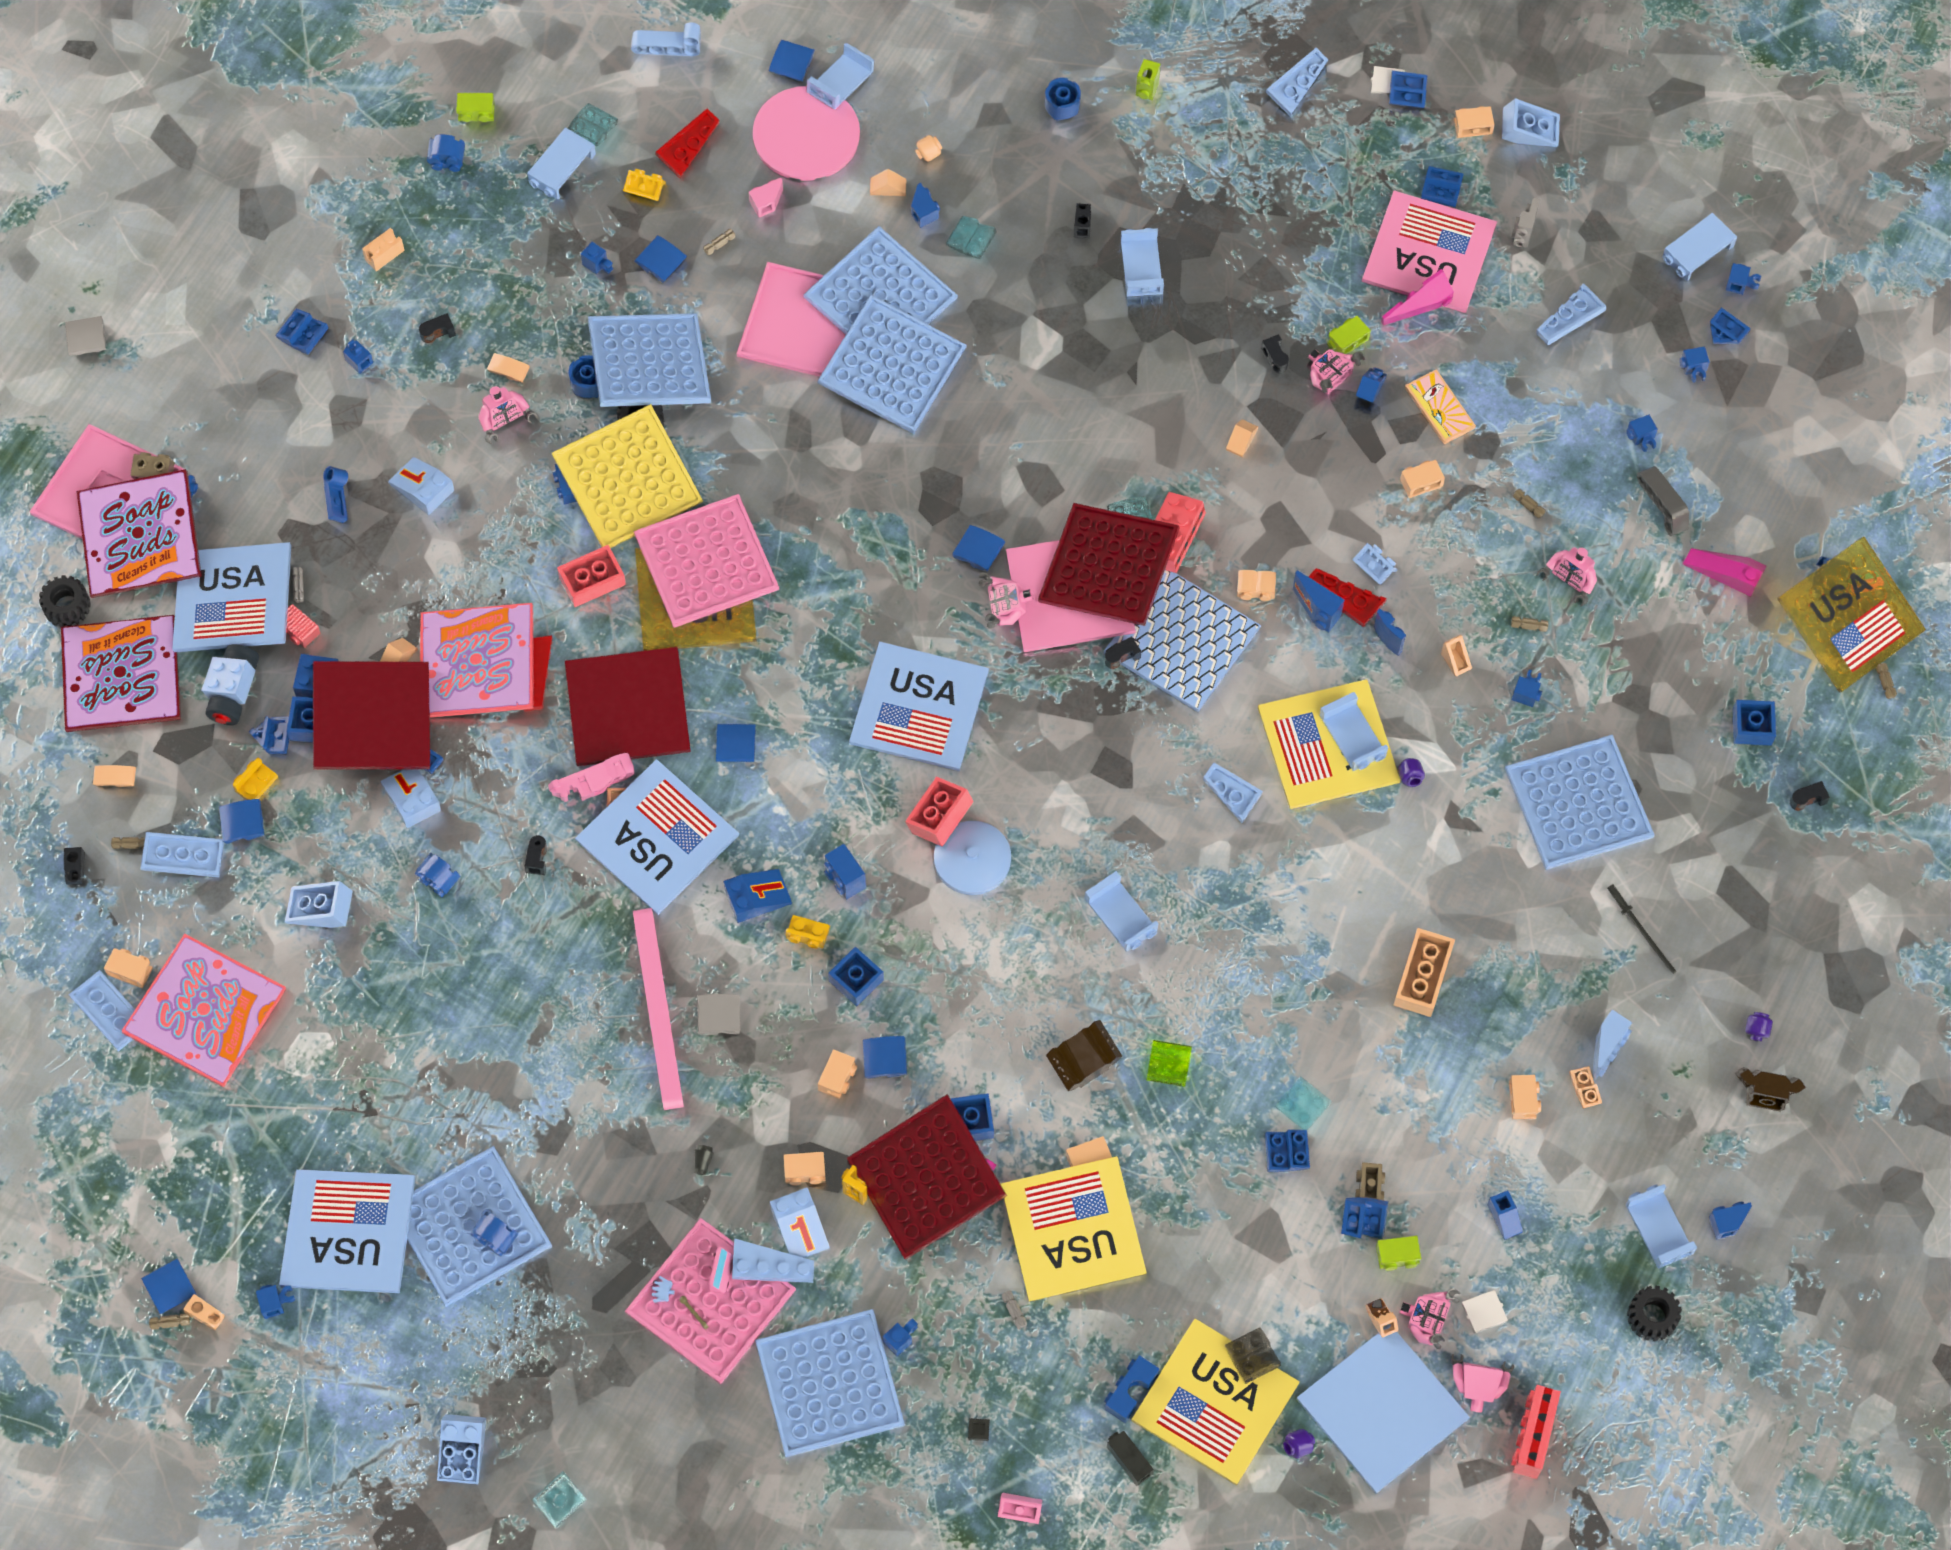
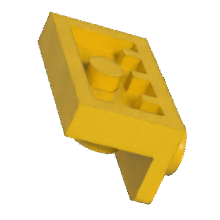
M635 168V171L629 170L623 191L659 201L662 187L666 184V181L662 180L660 175L652 173L651 176L645 175V171Z
M257 757L247 765L246 770L234 779L233 787L235 792L245 800L259 799L278 778V775L264 765L262 760Z
M793 915L789 928L786 929V939L796 944L800 942L807 944V946L818 949V947L823 949L830 925Z
M852 1165L850 1169L847 1168L841 1177L843 1179V1193L864 1205L867 1200V1186H865L864 1181L857 1178V1167Z

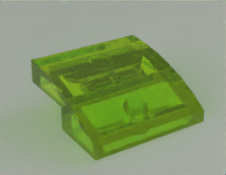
M1153 1040L1146 1080L1185 1087L1192 1046Z

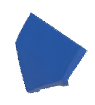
M1722 307L1710 320L1713 344H1739L1751 330L1750 327Z
M266 716L265 720L255 729L252 728L249 733L268 754H287L289 745L287 734L289 716L271 718Z

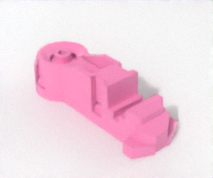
M628 753L619 754L562 779L553 780L548 785V788L553 796L561 798L564 802L568 801L570 790H573L574 793L578 792L581 800L585 801V799L604 793L612 784L632 777L634 775V765Z

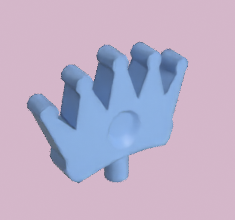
M659 1276V1279L663 1282L655 1281V1284L659 1287H652V1290L657 1292L652 1293L653 1297H657V1299H653V1302H668L669 1294H675L674 1290H670L673 1283Z

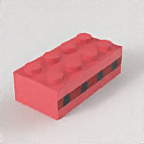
M1168 492L1155 520L1179 525L1180 529L1165 570L1177 573L1206 514L1203 501Z
M1536 1385L1534 1391L1530 1390L1525 1403V1407L1528 1409L1525 1410L1520 1424L1524 1428H1521L1516 1440V1446H1519V1448H1516L1511 1461V1465L1514 1466L1513 1473L1537 1479L1541 1473L1561 1391Z

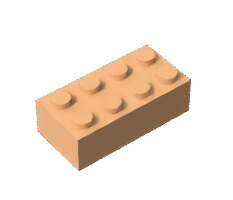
M1417 928L1393 1006L1428 1017L1432 1016L1455 939Z

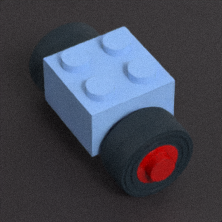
M231 644L227 646L223 658L212 657L201 690L209 698L205 714L212 721L230 726L238 724L242 713L240 704H245L259 661V654L253 649L243 645Z

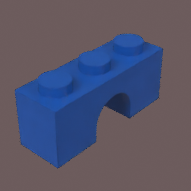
M1140 1355L1136 1360H1131L1127 1367L1129 1371L1126 1376L1121 1375L1115 1385L1117 1386L1115 1392H1110L1104 1400L1106 1403L1105 1411L1124 1423L1127 1422L1137 1407V1401L1129 1396L1128 1390L1136 1385L1148 1390L1160 1371L1158 1367Z

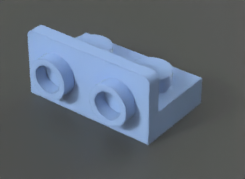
M1367 543L1353 558V561L1381 585L1393 571L1396 572L1398 569L1395 567L1396 563L1389 556L1385 558L1381 554L1383 551L1376 544L1372 546Z

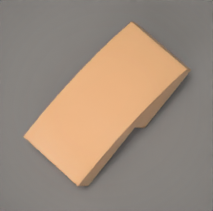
M494 353L487 370L490 373L503 375L509 380L523 383L530 366L510 357Z
M118 765L95 766L93 785L134 786L136 767Z
M1587 1066L1569 1071L1582 1108L1602 1104L1590 1067Z

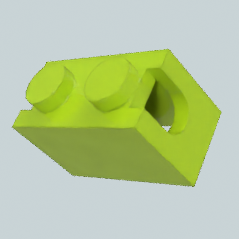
M1143 59L1137 75L1136 96L1142 99L1153 100L1159 85L1160 63Z
M457 93L456 112L458 114V121H494L495 101L493 93Z
M1355 316L1352 319H1347L1339 328L1332 329L1328 334L1330 340L1327 341V344L1334 352L1349 354L1369 340L1371 330L1358 316Z
M1418 1236L1377 1241L1376 1251L1380 1269L1393 1271L1397 1267L1405 1266V1268L1409 1269L1415 1268L1420 1264L1419 1260L1422 1258Z

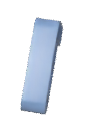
M693 22L686 23L684 32L636 30L632 34L631 50L636 54L697 56L700 54L701 45L700 26Z

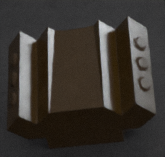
M1097 1020L1089 1027L1083 1028L1070 1039L1063 1041L1058 1047L1052 1048L1046 1054V1057L1067 1091H1072L1078 1087L1082 1088L1108 1071L1109 1067L1122 1057V1054L1101 1020Z
M1745 1067L1735 1072L1747 1089V1106L1781 1112L1785 1110L1786 1104L1789 1103L1791 1094H1797L1806 1088L1804 1083L1796 1077L1788 1079L1782 1074L1778 1075L1760 1070L1751 1072Z

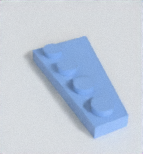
M1315 48L1267 88L1266 93L1291 116L1327 64L1328 59Z
M1583 283L1580 289L1573 293L1564 305L1562 304L1558 311L1551 315L1537 329V335L1547 345H1550L1606 311V305Z
M734 1238L732 1279L813 1283V1260Z

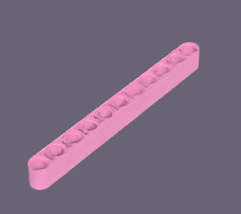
M652 908L634 910L633 917L664 1110L681 1108L684 1106Z

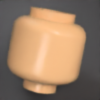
M927 135L916 143L918 149L915 152L920 160L924 158L925 161L929 162L941 155L942 146L936 136Z

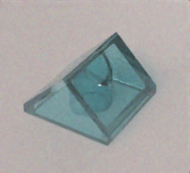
M562 1471L532 1501L539 1512L557 1528L586 1501V1498L565 1472Z

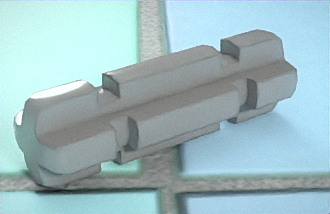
M294 567L292 569L293 600L295 603H302L304 601L303 570L301 567Z
M1012 1291L1004 1292L1002 1299L1004 1303H1007L1006 1307L1012 1319L1015 1320L1014 1323L1017 1329L1027 1326V1321L1025 1317H1022L1023 1313L1017 1301L1014 1300Z

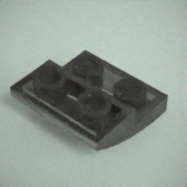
M1261 1327L1225 1345L1235 1368L1245 1384L1281 1366V1362L1271 1348L1270 1341Z

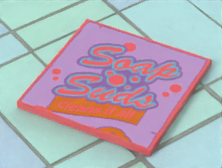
M532 603L421 613L420 662H429L430 717L533 709Z
M184 934L121 1032L210 1081L225 1087L286 991V987Z

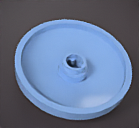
M964 821L958 823L943 847L936 844L934 865L939 878L950 889L961 894L980 895L995 889L1004 881L1011 866V850L1005 836L994 826L981 821Z

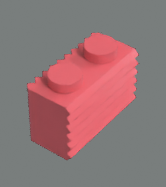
M293 604L288 607L286 633L291 636L290 639L295 645L298 646L300 644L306 648L320 635L319 626Z

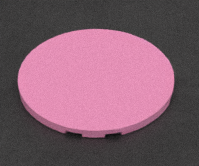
M807 86L790 88L771 97L759 110L753 125V142L757 154L763 163L783 177L800 179V181H811L824 176L829 177L840 171L855 155L860 140L859 121L850 104L844 100L834 110L807 93Z

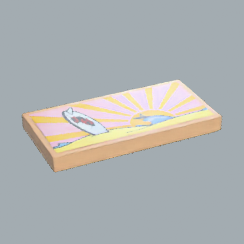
M1437 369L1405 385L1406 391L1443 444L1475 429L1476 425Z

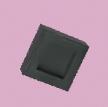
M969 1418L968 1440L989 1441L990 1419Z

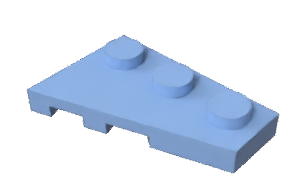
M1214 762L1203 777L1204 782L1241 823L1244 822L1263 792Z

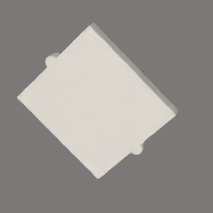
M1374 66L1373 77H1371V93L1389 95L1392 70L1405 72V70Z
M1495 1290L1462 1302L1467 1314L1466 1319L1470 1321L1474 1333L1508 1321L1502 1308L1503 1303H1500Z

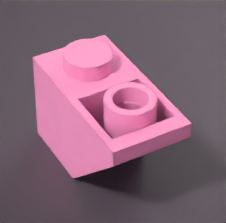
M781 178L771 180L767 184L755 187L749 191V202L758 217L775 211L783 191Z

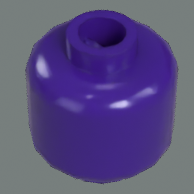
M1407 758L1398 766L1400 779L1406 786L1416 787L1425 778L1424 769L1418 759Z
M1754 1012V1014L1748 1016L1745 1032L1751 1036L1750 1040L1762 1042V1039L1770 1037L1773 1025L1772 1019L1769 1018L1770 1015Z
M1299 1429L1286 1435L1283 1447L1288 1456L1299 1459L1313 1452L1315 1439L1305 1429Z

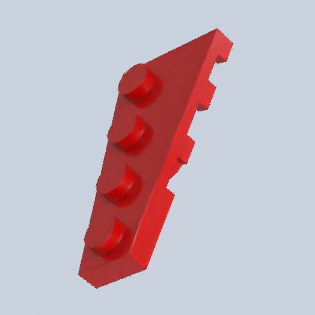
M707 108L660 147L655 155L681 179L718 126L720 120Z
M1318 568L1308 576L1344 599L1342 612L1362 627L1370 621L1378 609L1387 601V598L1383 596L1378 597L1369 590H1362L1355 587V584L1341 581L1338 577Z
M552 635L533 638V709H523L524 712L543 709L550 651L553 641Z

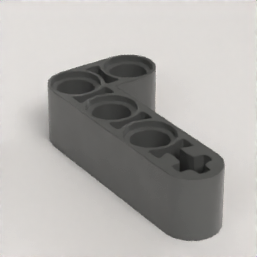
M1653 466L1638 472L1637 479L1640 486L1664 515V526L1668 535L1673 536L1688 530V507L1659 469Z

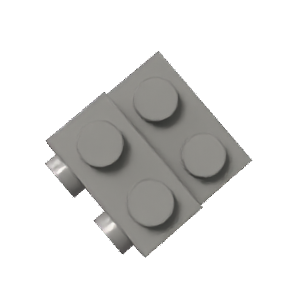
M1533 197L1532 203L1527 204L1526 211H1522L1521 216L1516 217L1511 236L1515 237L1513 243L1515 246L1528 247L1540 199Z

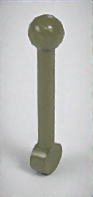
M681 1296L679 1299L680 1303L685 1304L706 1330L709 1326L687 1302V1297Z

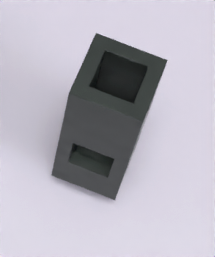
M1122 1431L1120 1434L1115 1432L1108 1438L1107 1449L1136 1486L1153 1475L1154 1469L1125 1431Z

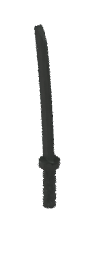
M1614 884L1610 885L1607 889L1622 909V915L1628 914L1667 968L1675 974L1677 971L1632 913L1633 907L1631 905L1628 906Z

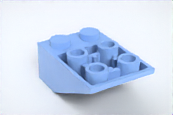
M1611 1010L1596 1036L1592 1075L1594 1081L1598 1076L1602 1078L1610 1062L1614 1061L1618 1051L1625 1045L1632 1032L1630 1030L1632 1022L1614 1010Z
M445 1414L441 1420L437 1481L479 1483L486 1418Z

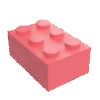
M609 545L557 567L559 579L574 607L626 585L624 573Z
M936 776L905 822L912 834L943 847L974 801L966 788Z

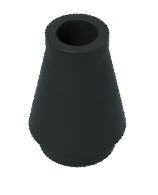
M697 1145V1149H694L695 1174L706 1175L714 1155L712 1147Z

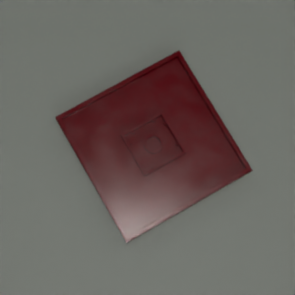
M678 647L565 661L577 766L599 764L623 753H628L632 760L691 752Z
M313 661V770L430 769L429 662Z

